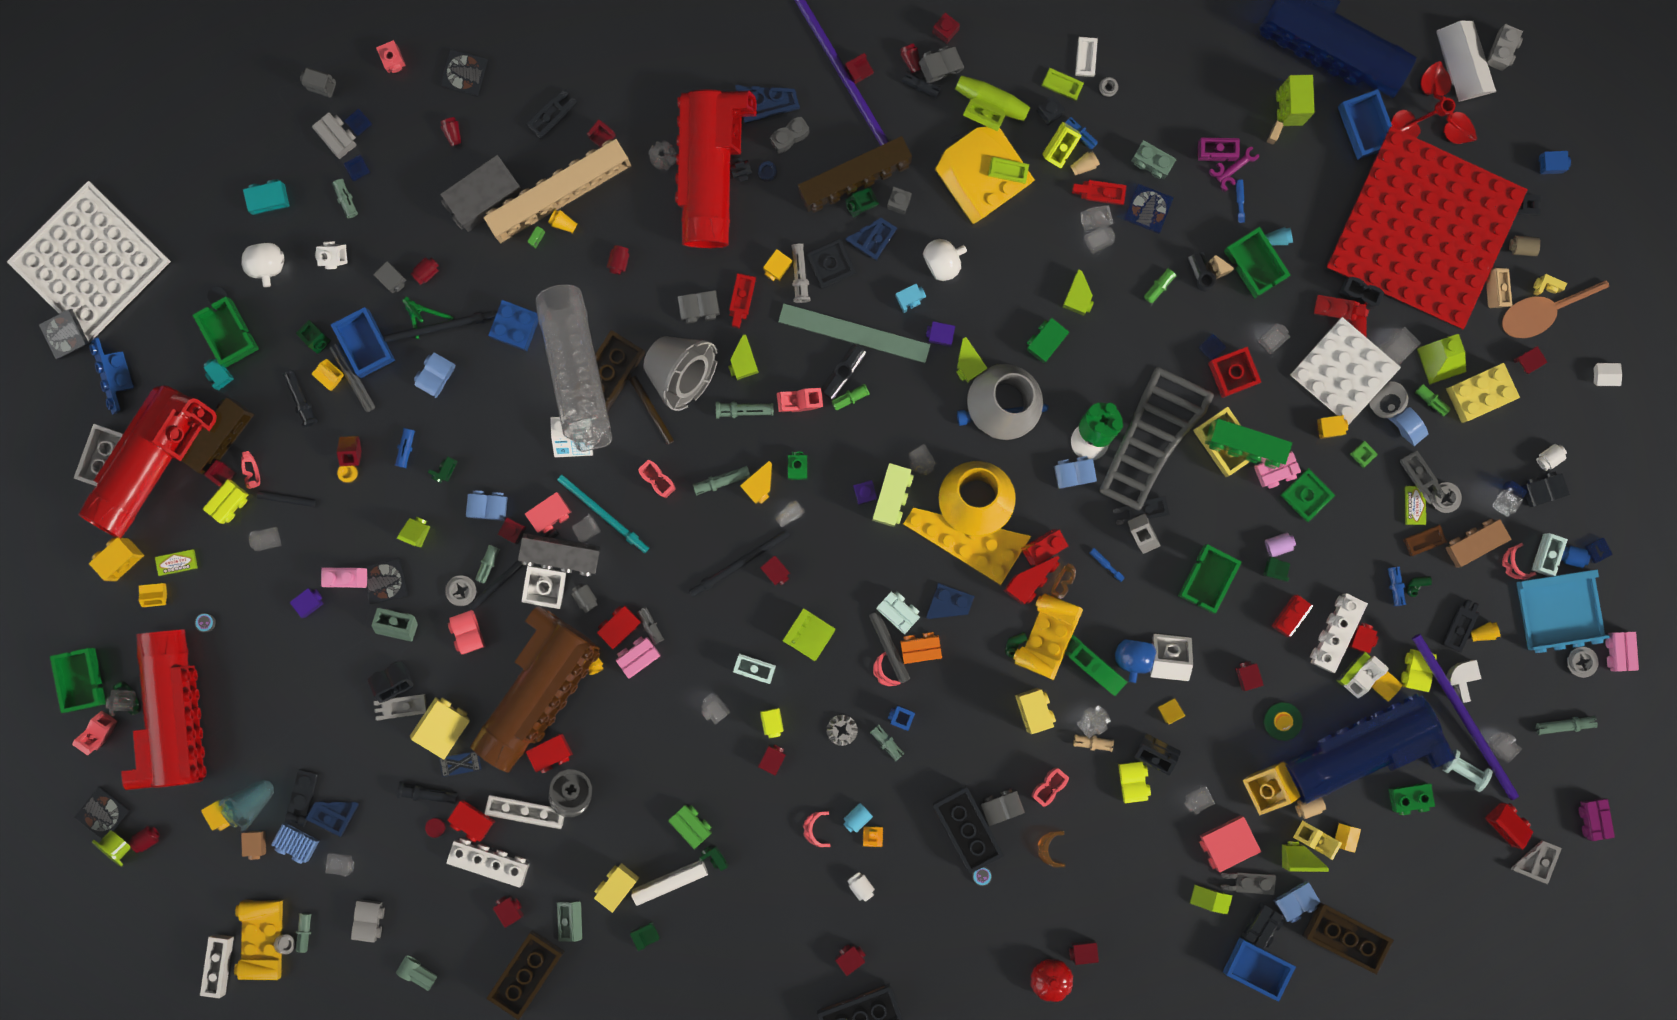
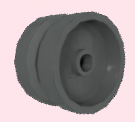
M567 769L559 772L552 779L549 788V803L557 814L563 817H575L581 815L590 804L592 785L584 773L578 770Z

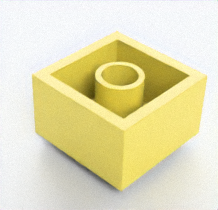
M622 863L619 867L615 865L607 874L608 881L605 882L603 880L594 891L597 894L594 899L612 913L640 878Z

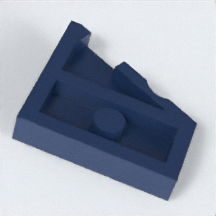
M880 218L869 226L860 229L857 233L848 236L846 241L874 260H877L894 235L897 227Z
M938 583L926 618L933 619L967 615L975 596Z

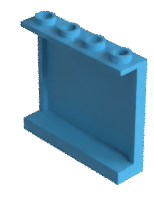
M1598 570L1516 582L1528 650H1535V653L1547 652L1546 648L1554 647V650L1566 649L1565 645L1572 644L1573 647L1585 646L1584 642L1591 641L1592 644L1604 643L1603 639L1610 638L1609 635H1605L1595 579L1599 577Z

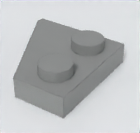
M1541 840L1513 865L1511 870L1548 884L1562 848Z

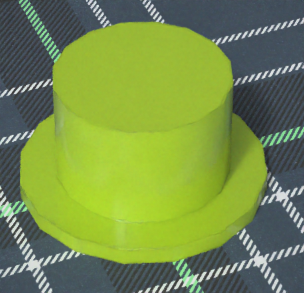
M110 830L99 843L95 840L92 841L108 858L120 867L123 866L120 859L131 847L121 837Z

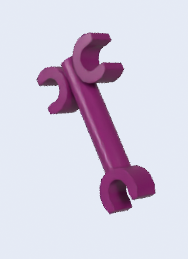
M1249 147L1245 151V155L1225 171L1223 164L1220 162L1217 164V167L1220 169L1218 173L1214 172L1212 168L1209 170V174L1212 177H1216L1221 183L1220 186L1224 192L1228 190L1225 182H1230L1232 186L1236 184L1234 178L1229 176L1246 163L1254 162L1259 158V154L1255 157L1249 155L1253 147Z

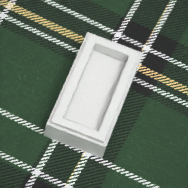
M1078 37L1075 76H1095L1098 38Z

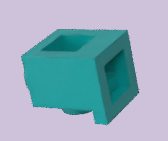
M210 359L203 365L207 372L205 374L206 378L211 383L214 382L212 385L214 389L220 390L234 379L225 367L219 365L217 359Z

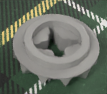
M1440 483L1439 485L1444 495L1450 493L1448 497L1450 502L1445 501L1441 503L1443 498L1440 499L1432 491L1431 495L1434 497V503L1432 504L1436 510L1442 513L1453 512L1461 504V492L1452 483Z
M462 575L453 577L447 583L445 590L447 599L456 606L470 604L475 599L477 592L475 583L469 577ZM457 584H459V586H461L462 588L468 587L466 591H464V596H462L461 594L454 595L459 590Z
M1577 647L1570 652L1567 658V667L1571 673L1581 678L1593 675L1598 668L1599 662L1596 653L1587 647ZM1580 657L1589 660L1587 663H1584V668L1582 665H1576L1580 661Z
M837 715L827 725V735L834 744L840 746L848 745L857 736V725L847 715ZM845 723H847L845 730L847 731V733H849V735L842 734L838 738L837 736L839 730L835 727V725L842 727L843 725H845Z

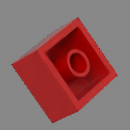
M1248 347L1221 356L1208 363L1222 398L1261 383Z

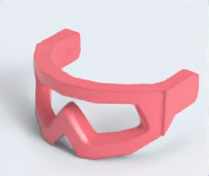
M249 451L242 452V474L247 476L244 479L245 486L248 489L258 487L260 485V474L256 461ZM245 462H252L256 481L248 482L253 473L246 471Z
M1519 543L1508 548L1503 556L1502 566L1506 568L1508 576L1524 580L1537 574L1536 572L1525 574L1516 566L1515 553L1518 548L1523 546V543ZM1510 553H1511V556H1510L1511 564L1508 563V557H1509V554H1510Z
M884 652L877 657L873 665V674L877 677L880 684L888 687L897 686L901 683L887 678L882 671L881 662L883 657L887 655Z
M829 811L815 812L808 816L803 824L804 837L816 847H830V843L821 844L816 841L812 833L815 820L821 815H829Z

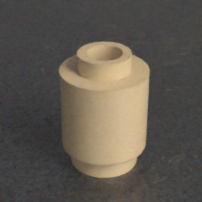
M1313 795L1297 801L1298 805L1295 806L1298 816H1302L1304 819L1321 814L1323 810H1326L1321 795Z

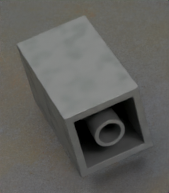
M496 155L440 195L443 197L441 202L450 214H455L452 218L461 230L465 228L469 232L485 221L484 217L489 210L502 207L503 202L510 198H517L523 190L499 156Z

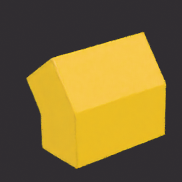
M328 359L320 362L312 373L330 391L338 385L344 376Z
M166 583L139 586L138 600L141 607L166 605Z
M1387 671L1385 675L1374 682L1372 688L1389 702L1398 693L1403 684Z
M1339 823L1335 839L1342 843L1340 849L1355 853L1361 829Z

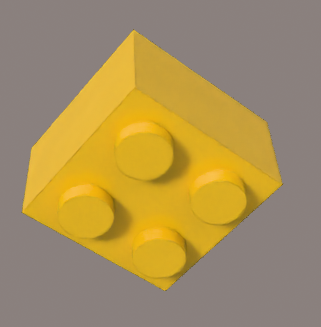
M114 537L107 542V547L103 551L100 550L92 556L93 560L89 565L104 581H117L145 555L130 539Z
M1284 761L1252 773L1243 780L1259 816L1289 805L1301 797Z

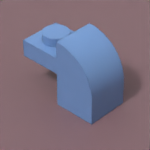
M1406 407L1402 413L1394 415L1395 417L1388 418L1399 428L1401 436L1413 446L1428 435L1425 424L1410 407Z

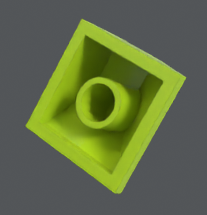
M1459 334L1417 348L1429 385L1466 372L1465 350Z
M1288 841V844H1282V868L1295 872H1329V868L1307 847L1299 844V841Z

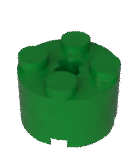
M1113 403L1093 404L1079 423L1081 437L1086 442L1092 443L1095 447L1109 445L1123 428L1122 416Z

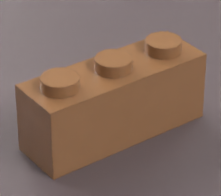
M1491 518L1483 522V527L1478 530L1476 527L1465 532L1467 536L1461 539L1456 537L1449 541L1450 545L1445 547L1456 568L1470 563L1511 540L1500 519L1493 520Z

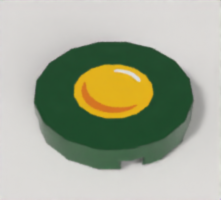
M1284 702L1270 706L1263 720L1266 732L1271 737L1282 741L1290 740L1297 736L1303 723L1300 711L1292 704Z

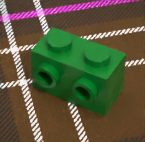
M1053 318L1049 322L1045 319L1038 328L1041 332L1037 337L1033 334L1027 342L1029 347L1026 350L1043 364H1045L1069 334V331Z
M1425 782L1389 788L1392 811L1399 813V815L1411 814V810L1417 809L1418 812L1430 811V807H1435L1431 783Z

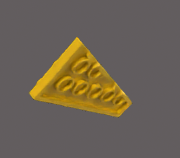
M917 508L912 509L903 525L999 585L1002 584L1022 552L1021 548L1027 544L1031 537L1004 529H999L985 536H969L952 528L942 514Z

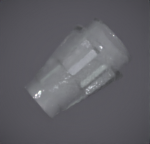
M796 500L789 502L778 517H776V521L781 527H784L802 517L805 511Z

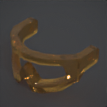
M1068 563L1059 573L1050 592L1054 597L1061 599L1068 593L1067 585L1073 584L1076 576V569L1073 565ZM1065 571L1071 572L1070 580L1061 582L1064 591L1059 594L1055 589Z
M1064 831L1045 834L1038 842L1039 857L1051 867H1065L1064 863L1056 864L1053 862L1048 853L1051 840L1057 835H1064Z

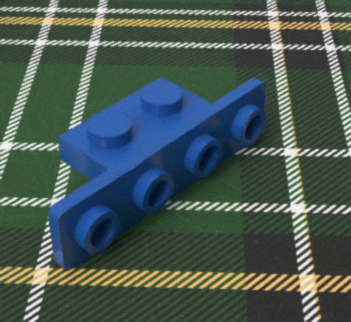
M99 337L91 341L89 346L90 352L95 356V369L98 374L100 373L102 379L100 381L101 389L106 393V405L113 415L120 411L116 393L131 390L134 387L123 351L104 355Z

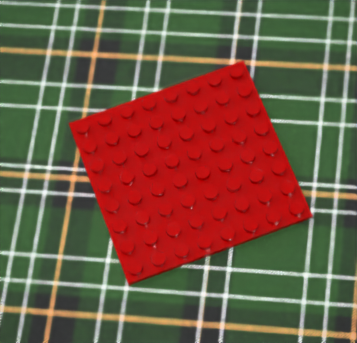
M1390 126L1326 268L1348 278H1359L1367 285L1380 288L1384 294L1464 330L1528 189Z

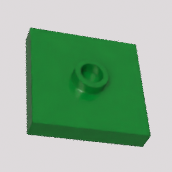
M1309 468L1281 494V497L1306 522H1309L1335 496Z

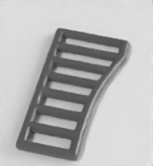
M1156 367L1101 485L1100 492L1129 507L1141 510L1167 458L1190 429L1206 414L1214 393L1167 370ZM1159 377L1166 378L1204 396L1201 407L1155 386ZM1154 393L1196 414L1189 421H1186L1149 404L1148 401L1151 394ZM1144 410L1182 427V429L1173 436L1141 421L1140 418ZM1136 427L1170 443L1164 451H1161L1132 436ZM1130 444L1158 457L1159 459L1155 466L1151 467L1125 455L1124 453L1128 445ZM1122 461L1150 474L1145 484L1117 472L1120 462ZM1113 478L1140 490L1141 493L1137 501L1109 489Z

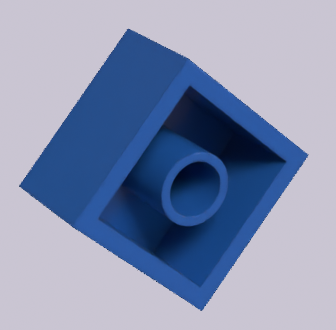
M502 300L488 336L494 340L528 351L541 316L536 312Z

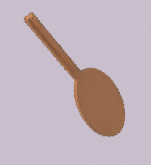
M1605 280L1555 303L1545 297L1523 299L1511 306L1505 313L1502 320L1503 330L1514 338L1536 336L1553 324L1557 317L1558 309L1608 288L1609 283Z

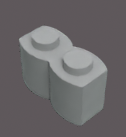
M363 899L356 901L351 940L374 943L377 941V938L381 937L382 927L379 926V921L383 919L385 908L382 907V902Z

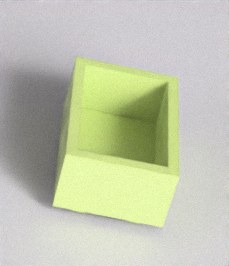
M889 463L872 521L892 527L896 523H900L903 514L900 511L901 505L905 506L908 493H905L906 487L911 486L914 475H911V469Z

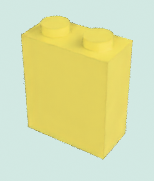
M435 697L411 733L410 738L435 755L445 759L470 720L467 717L468 713L458 707L456 710L451 707L452 703L445 698L440 700Z

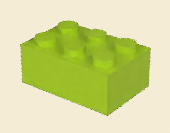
M1290 75L1280 86L1279 90L1276 91V101L1279 102L1277 120L1283 123L1284 126H1303L1314 114L1313 75Z

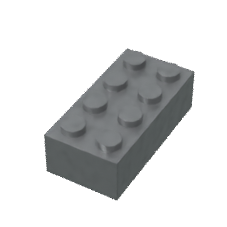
M523 533L518 561H522V564L527 566H533L535 563L541 564V568L544 569L558 567L561 568L560 571L572 573V570L580 571V575L591 576V573H596L600 547Z

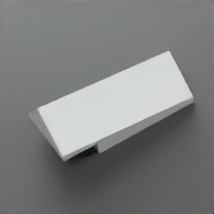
M1458 21L1437 30L1451 83L1455 87L1458 101L1496 92L1474 21Z

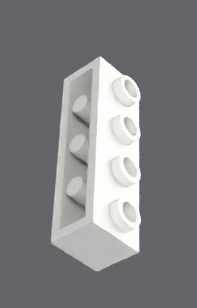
M1347 593L1338 596L1335 602L1336 609L1327 619L1326 623H1328L1326 630L1321 632L1318 638L1320 643L1317 648L1313 649L1310 658H1312L1310 663L1330 673L1336 672L1368 603Z
M465 838L453 841L446 864L519 888L523 885L530 864L525 862V858L519 856L512 858L507 856V852L501 850L493 852L489 850L488 846L478 844V846L470 844L471 841Z

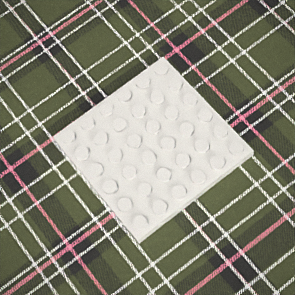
M90 181L73 195L7 261L59 314L68 309H73L89 343L171 262Z

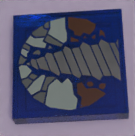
M1138 184L1124 220L1159 234L1174 197Z

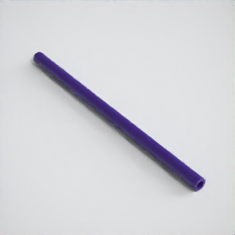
M795 0L880 146L889 142L806 0Z
M1421 634L1415 635L1412 638L1413 642L1509 799L1515 800L1519 795L1423 637Z

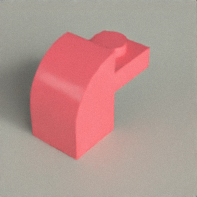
M821 388L777 393L779 412H801L823 407Z
M101 710L90 720L86 730L74 739L72 745L86 755H89L94 750H99L111 735L117 720Z

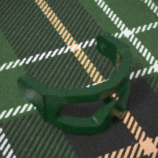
M120 681L113 686L115 694L118 698L124 699L122 705L131 715L134 716L141 711L138 697L126 682ZM125 687L131 694L136 704L132 709L127 705L129 695H121L118 688Z

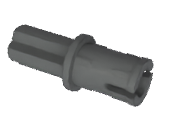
M645 607L638 610L637 615L644 626L643 630H646L653 645L665 640L656 626L658 623L654 622L648 609Z

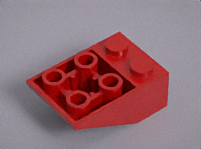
M1053 557L1015 575L1004 591L1021 604L1031 603L1036 596L1034 591L1037 587L1042 588L1048 580L1047 574L1054 572L1060 563L1057 561L1060 557Z

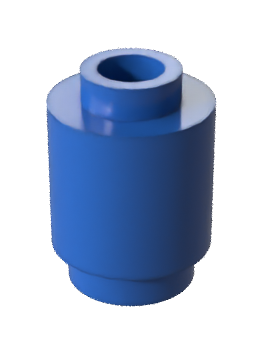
M1568 545V547L1565 546L1561 561L1567 565L1583 568L1589 564L1590 554H1588L1586 549Z

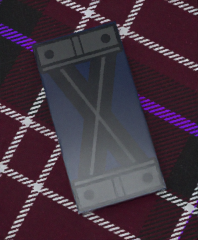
M474 751L446 756L445 759L439 758L442 777L482 770L480 758Z

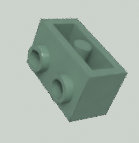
M1143 140L1131 161L1138 168L1146 169L1154 177L1164 180L1174 165L1176 158Z
M377 608L371 626L375 634L412 642L418 623L411 614Z

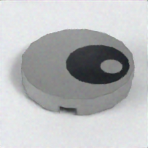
M1388 381L1369 404L1377 416L1392 418L1395 417L1394 415L1404 411L1409 398L1401 384Z

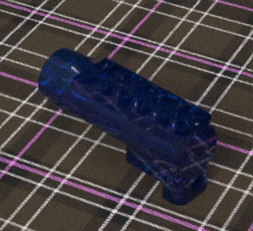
M1274 0L1259 27L1262 37L1274 40L1280 47L1294 51L1295 55L1302 58L1305 57L1317 67L1325 68L1329 74L1343 78L1347 84L1357 86L1360 82H1363L1371 89H1379V92L1392 99L1395 97L1411 72L1417 59L1416 56L1397 44L1383 39L1336 13L1335 11L1341 2L1339 0Z
M1418 693L1403 700L1405 704H1401V702L1393 704L1386 708L1388 712L1384 713L1381 710L1369 716V721L1364 718L1352 724L1353 728L1350 730L1347 726L1335 732V737L1333 738L1331 735H1328L1317 741L1318 745L1314 748L1305 750L1303 753L1285 761L1284 763L1301 796L1299 798L1301 802L1306 805L1323 796H1328L1332 792L1386 766L1389 767L1390 771H1393L1426 756L1432 769L1456 759L1443 735L1441 724L1434 710L1425 700L1424 696H1419Z

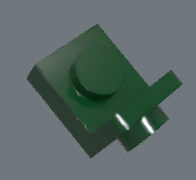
M871 187L856 192L845 200L847 209L853 217L879 204Z
M310 320L296 332L301 340L317 354L331 341Z
M447 456L446 460L443 459L439 466L440 473L430 469L427 473L431 474V479L442 483V480L448 482L458 461Z
M708 846L701 851L700 861L711 855L712 859L710 861L715 869L719 868L720 871H723L729 866L717 846L714 848Z

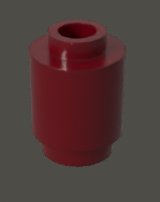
M614 245V248L611 249L607 264L610 273L621 275V272L626 271L630 255L628 254V248Z
M425 257L413 268L411 275L422 285L424 282L427 283L439 271L437 269L439 265L432 257L429 260Z
M147 826L132 836V839L129 840V845L136 853L144 852L159 842L158 837H160V834L155 827Z

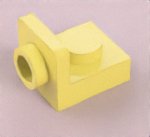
M1545 274L1536 279L1533 286L1535 288L1533 294H1541L1545 287L1548 292L1556 294L1557 292L1564 291L1567 283Z

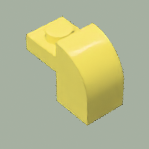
M1303 820L1293 837L1332 860L1342 844L1340 841Z

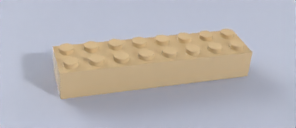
M617 139L607 140L602 144L603 147L587 152L586 157L581 160L576 159L572 161L568 168L564 170L561 168L555 171L551 178L547 180L544 178L536 183L537 186L534 188H527L519 193L520 196L517 198H510L503 202L502 207L489 210L484 219L496 239L500 243L504 242L553 213L555 209L558 210L631 166L629 159Z

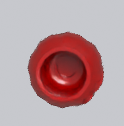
M1058 959L1041 961L1033 968L1031 973L1032 990L1044 1001H1062L1071 993L1073 988L1071 969Z

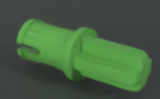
M1167 268L1163 275L1154 281V285L1144 295V298L1149 303H1153L1163 291L1167 290L1166 287L1176 277V274Z
M862 384V386L851 391L847 390L846 394L832 400V405L835 410H839L851 403L855 404V401L870 395L866 385Z
M1424 384L1415 391V394L1428 403L1427 406H1431L1440 415L1445 416L1449 413L1450 407L1438 398V394L1435 395Z

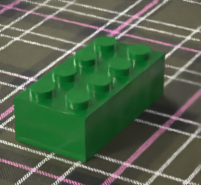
M1221 419L1211 422L1205 444L1209 445L1211 450L1219 452L1220 450L1228 451V455L1233 457L1244 456L1246 461L1252 463L1262 462L1265 463V467L1270 469L1286 465L1293 443Z

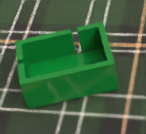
M1260 227L1224 250L1232 265L1237 264L1235 269L1254 299L1290 276L1289 271Z
M227 296L211 304L212 308L217 310L216 312L206 307L193 314L219 365L226 368L259 350L252 335L248 333L249 329L233 300Z
M1206 544L1203 545L1196 559L1199 563L1193 565L1178 596L1192 604H1197L1198 607L1212 614H1216L1242 562Z
M86 648L50 656L61 713L106 705L103 687L99 688L98 685L102 684L95 648Z

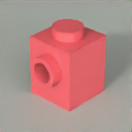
M394 40L376 47L384 68L388 73L399 72L402 70V67L406 66Z

